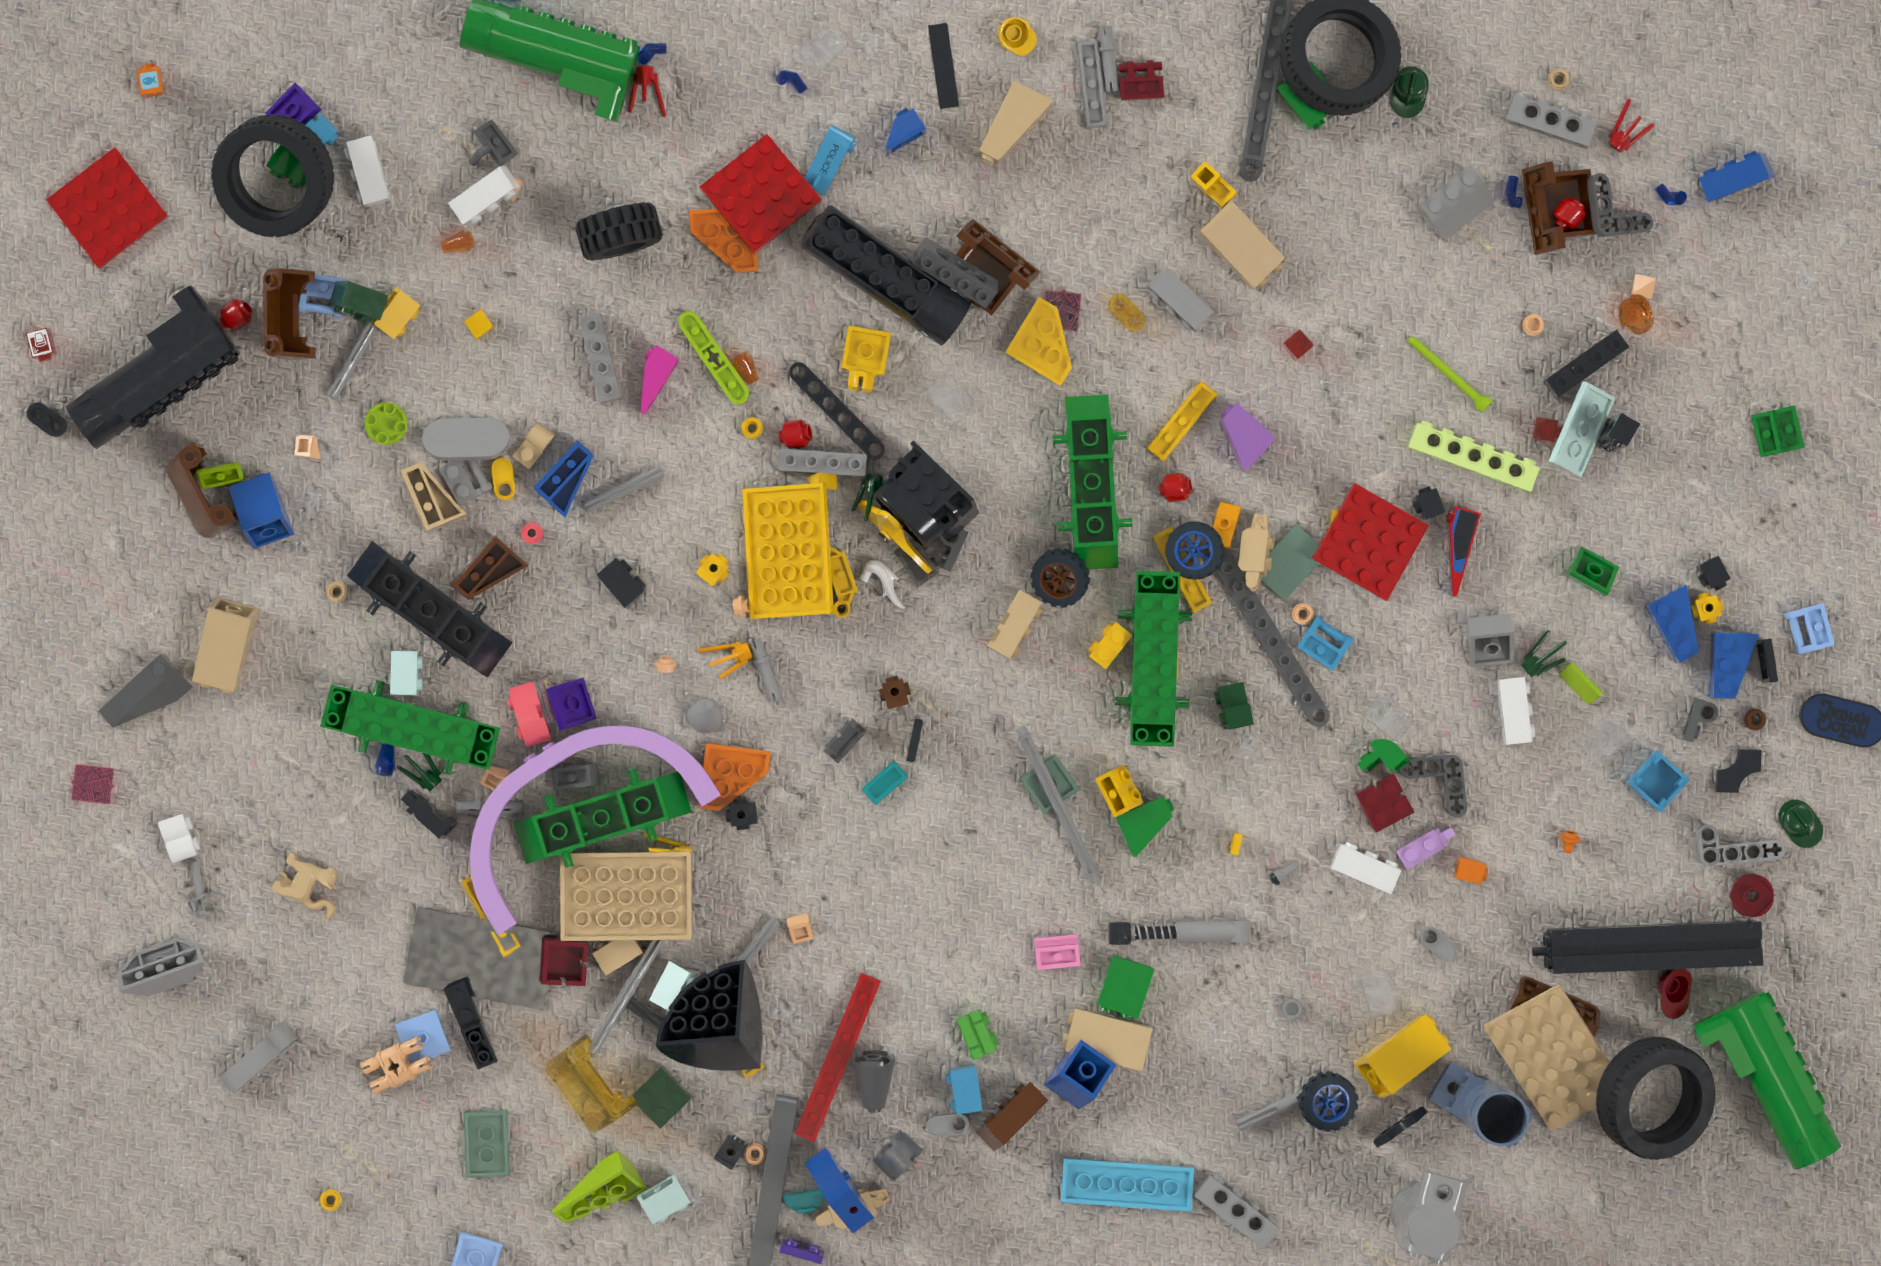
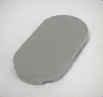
M444 418L433 421L425 428L422 442L425 451L436 460H491L499 457L504 450L506 451L510 443V436L506 425L495 418Z

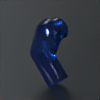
M667 43L645 44L639 51V63L645 65L649 63L655 54H667Z
M782 70L776 76V81L779 85L790 83L799 94L808 89L796 72Z
M1509 176L1506 186L1507 202L1511 208L1519 209L1523 201L1522 197H1516L1519 178Z
M1663 183L1654 189L1667 205L1679 206L1687 200V194L1684 191L1670 192Z

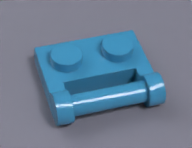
M1317 615L1297 645V648L1331 671H1334L1354 638L1349 635L1345 636L1324 622L1321 616ZM1316 629H1321L1342 643L1340 649L1314 633Z

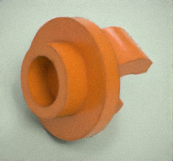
M1565 830V832L1559 835V838L1564 841L1562 848H1564L1563 852L1572 854L1574 844L1581 842L1578 833L1572 830Z

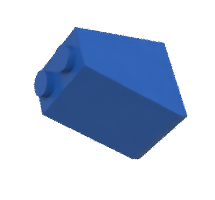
M270 472L259 474L247 481L237 482L229 487L242 532L253 549L294 535L276 482Z
M1080 1040L1054 1067L1044 1086L1079 1110L1095 1100L1116 1064L1083 1040Z

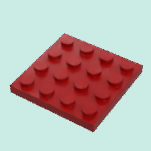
M768 134L699 186L700 190L753 254L761 250L822 202L819 195Z
M116 147L46 199L99 269L169 217Z
M1353 483L1312 559L1377 597L1388 601L1429 525L1360 485Z

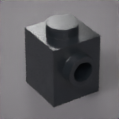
M1430 486L1418 490L1419 495L1414 496L1416 500L1413 501L1414 509L1417 514L1421 513L1423 521L1446 512L1437 488L1431 490Z
M1715 556L1696 566L1700 573L1698 575L1700 583L1703 587L1707 586L1708 589L1714 588L1717 591L1727 586L1726 581L1731 579L1719 556Z

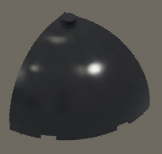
M745 960L733 961L718 966V969L708 974L706 972L690 982L670 1004L669 1012L659 1027L656 1040L657 1049L672 1060L702 1069L720 1071L761 1069V1010L756 984Z

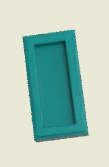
M893 761L865 785L862 790L877 805L906 780L908 776Z

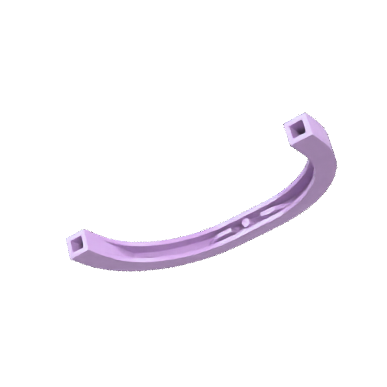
M604 726L584 730L556 744L552 741L542 747L544 752L536 756L533 753L523 759L525 764L510 773L495 788L485 802L476 821L470 847V868L474 890L486 917L496 933L500 935L516 925L518 921L503 899L495 881L491 859L493 835L504 808L522 787L582 750L606 744H625L650 751L672 765L687 782L703 807L721 796L703 766L687 750L671 739L656 732L630 726Z

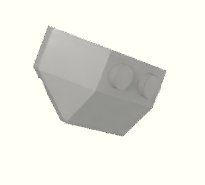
M175 938L136 952L124 967L117 972L121 993L152 996L191 982L204 965L201 947L197 943Z

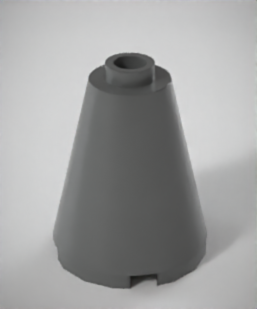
M871 1050L863 1051L862 1056L857 1057V1053L852 1055V1065L863 1108L868 1109L870 1113H878L881 1109L885 1108L895 1064V1055L893 1053L890 1057L887 1051Z

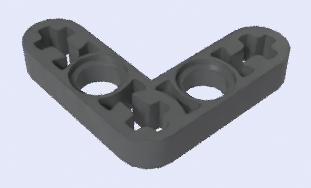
M1603 173L1589 177L1587 188L1592 225L1596 235L1608 237L1640 234L1652 229L1653 219L1648 213L1614 215L1609 178ZM1595 181L1601 182V186L1596 185ZM1602 192H1603V195H1599V196L1596 195V193H1602ZM1599 199L1605 202V209L1603 211L1599 210L1597 206ZM1621 219L1627 222V229L1625 231L1619 226ZM1640 220H1641V221H1645V225H1644V226H1643V225H1636V226H1634V222H1637V221H1640ZM1601 224H1612V228H1601Z
M1444 755L1410 759L1409 763L1411 766H1419L1417 761H1421L1422 775H1418L1419 770L1411 771V775L1404 772L1403 767L1399 770L1402 777L1408 779L1443 776L1447 812L1450 816L1457 818L1462 817L1466 813L1467 801L1463 763L1458 756ZM1451 758H1453L1454 762H1458V766L1454 770L1455 774L1460 773V777L1453 776L1447 778V773L1452 774L1451 768L1446 766ZM1432 760L1436 763L1437 769L1435 772L1428 773L1425 770L1427 761ZM1452 780L1459 781L1461 787L1458 792L1454 793L1449 790L1448 786ZM1462 794V799H1457L1458 804L1462 805L1463 809L1459 810V814H1456L1455 811L1451 810V806L1455 805L1454 799L1450 800L1449 795L1458 796Z

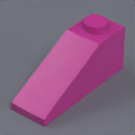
M657 345L654 349L650 347L644 357L647 360L644 367L641 413L644 415L649 411L679 362V358Z

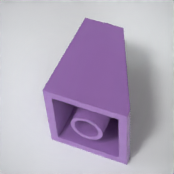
M1238 403L1235 406L1230 404L1221 414L1224 418L1220 422L1239 467L1245 472L1276 438Z

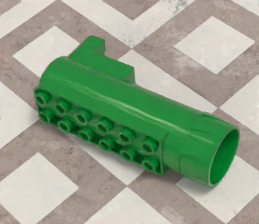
M487 0L471 1L460 36V48L482 54L484 57L498 59L560 78L558 86L599 98L595 112L596 116L616 122L619 121L626 94L637 65L641 48L637 46L638 41L623 37L621 41L616 39L617 35L607 31H602V34L595 33L596 29L582 24L581 28L575 26V22L561 18L559 22L554 20L555 16L540 11L539 15L533 14V9L519 5L517 9Z
M1761 990L1731 1003L1717 1013L1692 1024L1703 1047L1718 1040L1720 1041L1739 1079L1744 1076L1747 1077L1794 1170L1800 1169L1833 1154L1841 1148V1144L1831 1126V1121L1824 1112L1823 1105L1826 1102L1819 1090L1815 1091L1813 1088L1816 1082L1809 1070H1804L1803 1066L1806 1063L1799 1051L1795 1052L1793 1046L1796 1043L1789 1031L1785 1032L1783 1029L1786 1023L1779 1011L1775 1013L1773 1007L1776 1004L1771 994Z

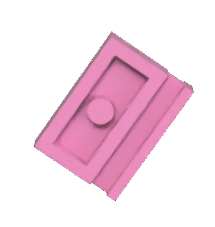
M1077 934L1034 938L1037 970L1081 966Z

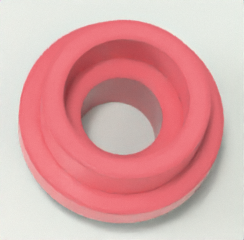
M527 523L522 528L521 536L526 543L536 544L541 541L543 530L537 523ZM530 529L536 531L534 537H529L528 531Z

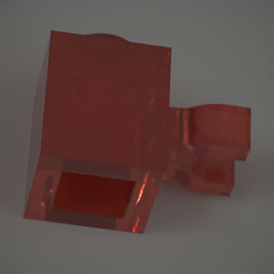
M1536 417L1533 420L1530 440L1554 443L1555 438H1559L1563 426L1557 427L1558 420Z

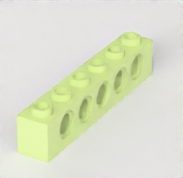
M1422 421L1421 424H1415L1407 449L1524 492L1530 493L1532 491L1540 467L1535 466V461L1524 458L1523 461L1515 458V454L1508 451H1503V453L1494 451V446L1483 443L1482 446L1474 443V439L1467 436H1462V439L1455 437V432L1442 428L1441 431L1433 428V424ZM1430 435H1435L1438 438L1439 443L1436 447L1428 444L1427 439ZM1451 442L1459 446L1457 454H1451L1448 451V445ZM1471 450H1476L1479 453V460L1477 462L1469 459L1468 454ZM1495 457L1499 460L1500 466L1498 469H1492L1489 466L1490 458ZM1511 465H1517L1520 468L1518 477L1510 474L1509 468Z

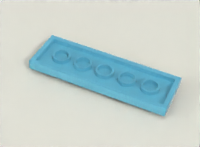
M1064 1158L1061 1202L1191 1212L1194 1167Z

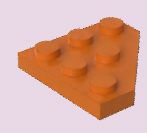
M717 209L689 210L690 232L736 273L759 272L757 253L753 254Z
M706 743L703 768L714 782L721 796L703 807L698 802V808L720 811L769 772L771 751Z

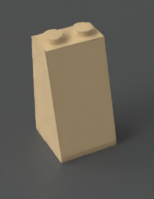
M1013 81L979 149L978 156L981 157V161L990 166L993 163L999 165L1050 110L1053 100Z
M1232 200L1198 234L1252 290L1256 287L1261 289L1269 281L1266 277L1271 272L1276 274L1284 266L1282 261L1285 257Z
M219 597L208 608L193 673V682H197V685L208 688L211 686L218 688L223 693L235 692L240 683L259 608Z
M1076 1007L1074 1012H1069L1067 1024H1070L1069 1033L1064 1032L1061 1044L1065 1046V1051L1069 1052L1080 1040H1083L1116 1065L1138 1071L1143 1070L1152 1033L1151 1026Z

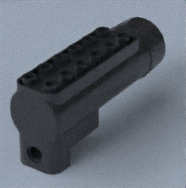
M833 205L827 206L822 213L815 217L802 237L801 248L940 346L944 345L952 336L971 306V302L958 291L914 266L912 260Z
M188 286L172 296L182 311L146 335L152 344L151 347L98 384L87 389L82 395L65 406L74 423L95 449L100 448L117 435H121L130 426L134 429L146 426L150 422L149 419L154 415L159 416L167 411V406L173 402L176 404L182 401L187 392L199 389L203 385V381L218 376L221 373L220 369L226 365L231 366L239 360L240 352L233 340L193 286Z

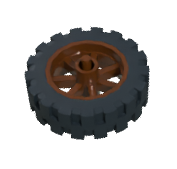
M1055 548L1053 551H1046L1034 564L1030 579H1032L1031 586L1035 588L1036 596L1042 598L1041 601L1046 604L1047 602L1050 603L1052 607L1061 606V608H1065L1068 605L1076 604L1083 597L1090 583V577H1088L1090 571L1089 568H1086L1084 559L1081 560L1076 552L1072 553L1069 549L1065 548L1064 550ZM1057 565L1058 572H1056L1050 566ZM1046 571L1049 572V573H1050L1051 575H1053L1054 577L1047 578V577H1046ZM1072 572L1074 578L1068 577V574ZM1049 582H1052L1055 587L1053 588ZM1066 582L1072 583V584H1075V585H1074V587L1070 590L1069 587H1068V585L1066 584ZM1062 585L1064 591L1058 590V587Z

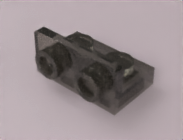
M912 538L910 543L932 568L929 574L900 547L894 553L916 586L920 587L939 574L937 569L940 568V565L934 556L928 557L925 552L928 548L922 547Z

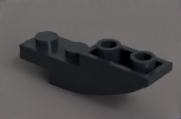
M461 980L444 987L445 995L461 1028L462 1036L477 1069L498 1062L483 1020L465 981Z

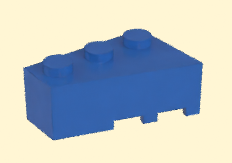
M576 439L532 486L533 489L566 518L594 455Z
M1686 585L1678 587L1645 606L1676 663H1681L1699 653Z
M1712 633L1709 698H1736L1759 634Z

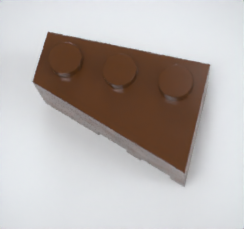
M1031 1082L1026 1085L1021 1083L1013 1091L1015 1095L1010 1100L1006 1098L998 1106L999 1110L995 1114L991 1113L983 1121L985 1124L976 1132L993 1151L1004 1146L1049 1101Z

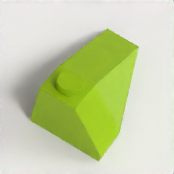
M617 1150L600 1161L552 1210V1213L562 1222L568 1223L590 1215L591 1210L603 1207V1209L610 1208L611 1203L622 1200L623 1203L646 1191L647 1186L632 1162Z

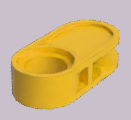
M498 458L492 464L494 491L499 499L510 500L516 493L513 466L508 459ZM502 484L510 485L511 493L508 496H502L499 493V488Z

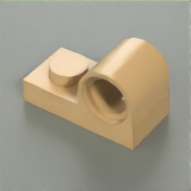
M536 423L512 457L531 470L556 438V435L542 424Z

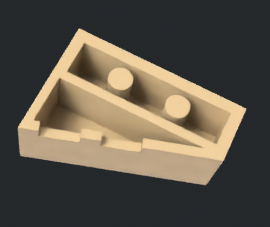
M421 462L400 471V476L425 533L466 516L464 510L458 506Z
M1019 590L987 647L1008 659L1011 656L1016 657L1022 647L1019 645L1021 638H1027L1033 628L1029 624L1033 618L1037 620L1043 610L1040 607L1042 602Z

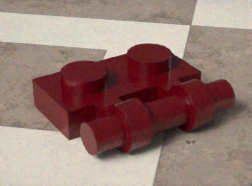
M1146 60L1145 63L1127 61V64H1118L1119 73H1128V78L1119 79L1121 101L1164 98L1163 76H1154V71L1162 70V61L1153 62V60ZM1147 71V77H1135L1134 72Z

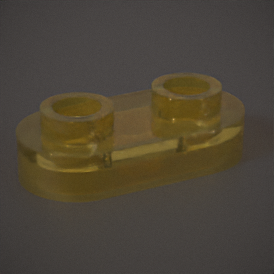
M1120 293L1113 295L1108 303L1111 313L1129 331L1136 332L1141 330L1145 324L1144 314L1126 295ZM1121 301L1123 308L1117 309L1115 303ZM1132 317H1136L1138 319V323L1136 325L1130 323V319Z

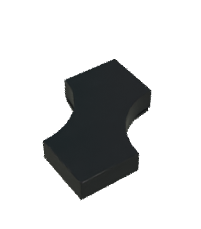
M1739 749L1737 758L1731 766L1726 769L1716 770V792L1739 793L1740 785L1748 775L1761 772L1762 750Z
M1422 1106L1413 1110L1398 1122L1385 1129L1374 1139L1373 1143L1377 1148L1386 1144L1405 1129L1417 1123L1428 1112Z

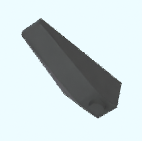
M160 654L99 710V713L113 728L178 701L193 686L165 654Z

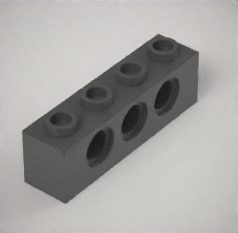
M927 237L923 239L913 254L912 264L984 308H987L998 292V280Z

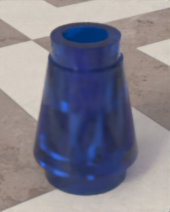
M382 744L374 769H376L375 774L388 777L393 776V772H395V746Z

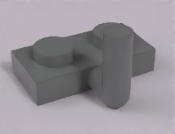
M492 119L473 132L483 146L476 150L470 158V165L476 166L481 158L488 153L498 166L504 165L517 156L518 152Z

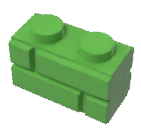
M978 1009L956 1019L973 1060L997 1050L995 1045L999 1044L995 1032L990 1033L987 1027L991 1023L986 1012L981 1013V1010Z

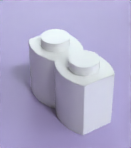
M185 813L158 822L172 863L198 855V850L201 848L197 837L193 838L191 829H193V824L190 816L186 817Z

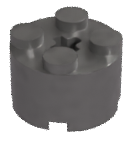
M899 1130L891 1141L877 1153L873 1161L894 1182L913 1163L914 1159L922 1153L923 1149L905 1132L903 1133Z

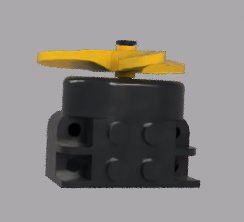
M912 441L910 443L912 450L903 458L900 456L897 459L898 463L889 472V479L874 493L876 501L884 510L871 505L868 519L880 530L878 535L885 543H888L890 540L895 542L929 574L932 568L912 546L902 528L922 547L929 548L939 537L946 539L955 537L979 514L974 498L915 441ZM863 499L858 503V506L865 514L867 501Z

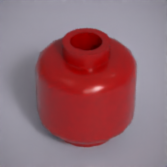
M1573 197L1570 199L1564 198L1553 213L1557 219L1555 223L1559 227L1563 226L1564 230L1567 228L1576 229L1586 216L1585 206Z
M233 299L220 309L221 317L219 320L224 328L238 331L251 321L253 311L245 300Z
M802 419L785 422L782 430L779 431L780 442L784 443L788 449L806 447L809 441L812 440L810 424H806Z
M1184 473L1166 475L1163 478V483L1159 484L1160 495L1165 496V499L1170 503L1187 500L1189 495L1192 494L1190 477H1186Z

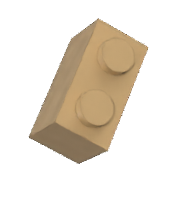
M615 940L608 944L606 941L594 947L596 951L592 954L604 974L608 975L644 951L637 940Z

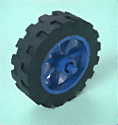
M1187 522L1171 532L1166 542L1165 555L1169 566L1174 572H1180V576L1187 579L1197 580L1211 576L1218 570L1224 559L1225 549L1222 538L1213 527L1206 523ZM1189 535H1198L1195 545H1193L1188 537ZM1203 536L1209 544L1199 547ZM1184 539H1186L1188 544L1190 545L1189 548L1180 547V544ZM1211 547L1210 557L1201 553L1202 550ZM1179 550L1188 551L1189 554L1182 560ZM1192 556H1194L1195 567L1185 564ZM1197 556H1201L1202 558L1207 560V562H1205L1201 566H1198Z
M1330 1071L1326 1073L1320 1072L1317 1073V1076L1310 1077L1308 1079L1309 1082L1303 1085L1302 1093L1299 1094L1300 1103L1298 1104L1303 1118L1318 1130L1331 1132V1130L1338 1131L1340 1127L1347 1126L1349 1124L1348 1121L1350 1119L1353 1120L1355 1117V1110L1358 1109L1357 1100L1359 1099L1358 1094L1355 1092V1087L1342 1075ZM1331 1086L1339 1089L1332 1096ZM1326 1088V1094L1322 1095L1320 1091ZM1342 1094V1102L1336 1101L1335 1099ZM1318 1095L1320 1097V1102L1315 1103V1099ZM1337 1105L1340 1106V1108L1338 1109V1111L1335 1112L1334 1109L1336 1108V1106H1337ZM1323 1106L1320 1114H1318L1315 1108ZM1329 1108L1332 1115L1324 1117Z

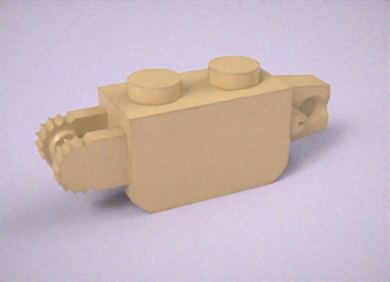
M1254 514L1251 528H1246L1242 532L1238 566L1246 575L1245 582L1251 592H1257L1260 589L1262 577H1267V571H1270L1272 566V558H1269L1270 549L1273 550L1274 537H1272L1269 531L1268 516L1264 514Z
M863 1187L857 1189L873 1217L877 1211L876 1208L890 1201L886 1188L873 1191L869 1189L864 1190ZM829 1204V1209L817 1214L815 1218V1223L821 1227L832 1223L839 1229L847 1227Z

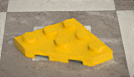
M1038 297L1005 353L1061 386L1072 369L1058 308Z

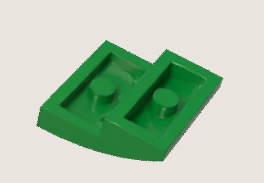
M1796 405L1751 415L1761 458L1805 448Z

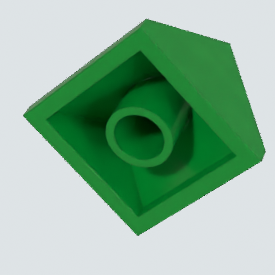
M1581 546L1565 576L1604 597L1610 592L1619 566Z

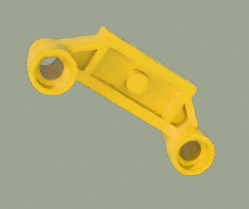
M830 546L832 583L838 598L837 602L833 605L834 614L839 618H844L850 613V604L858 589L845 551L839 552ZM840 605L845 606L846 611L844 613L838 612L837 609Z

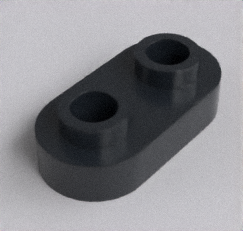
M36 402L28 407L27 418L29 421L48 435L61 437L66 433V420L48 406ZM37 410H41L43 413L40 418L36 417ZM58 422L60 424L59 430L55 431L53 429L54 423Z

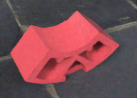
M534 681L509 688L511 697L507 698L510 710H514L519 727L516 730L519 739H524L526 747L552 740L549 725Z

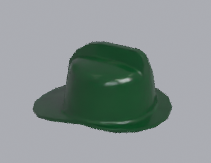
M1408 66L1398 72L1394 80L1390 103L1393 111L1398 116L1412 118L1422 111L1429 87L1428 77L1422 69Z
M1795 799L1785 802L1778 813L1781 827L1797 846L1811 848L1817 845L1823 836V825L1820 819L1804 801Z

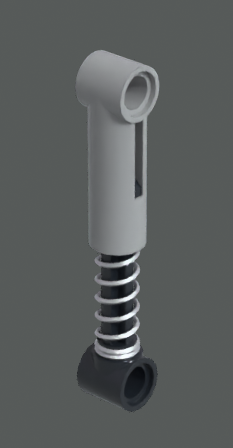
M1250 920L1176 921V924L1173 926L1168 924L1166 926L1161 924L1158 926L1153 924L1146 926L1144 924L1140 927L1138 925L1132 926L1130 922H1110L1109 945H1128L1132 941H1142L1144 939L1148 941L1150 939H1155L1156 941L1158 939H1163V941L1165 939H1170L1171 941L1176 939V943L1250 942Z

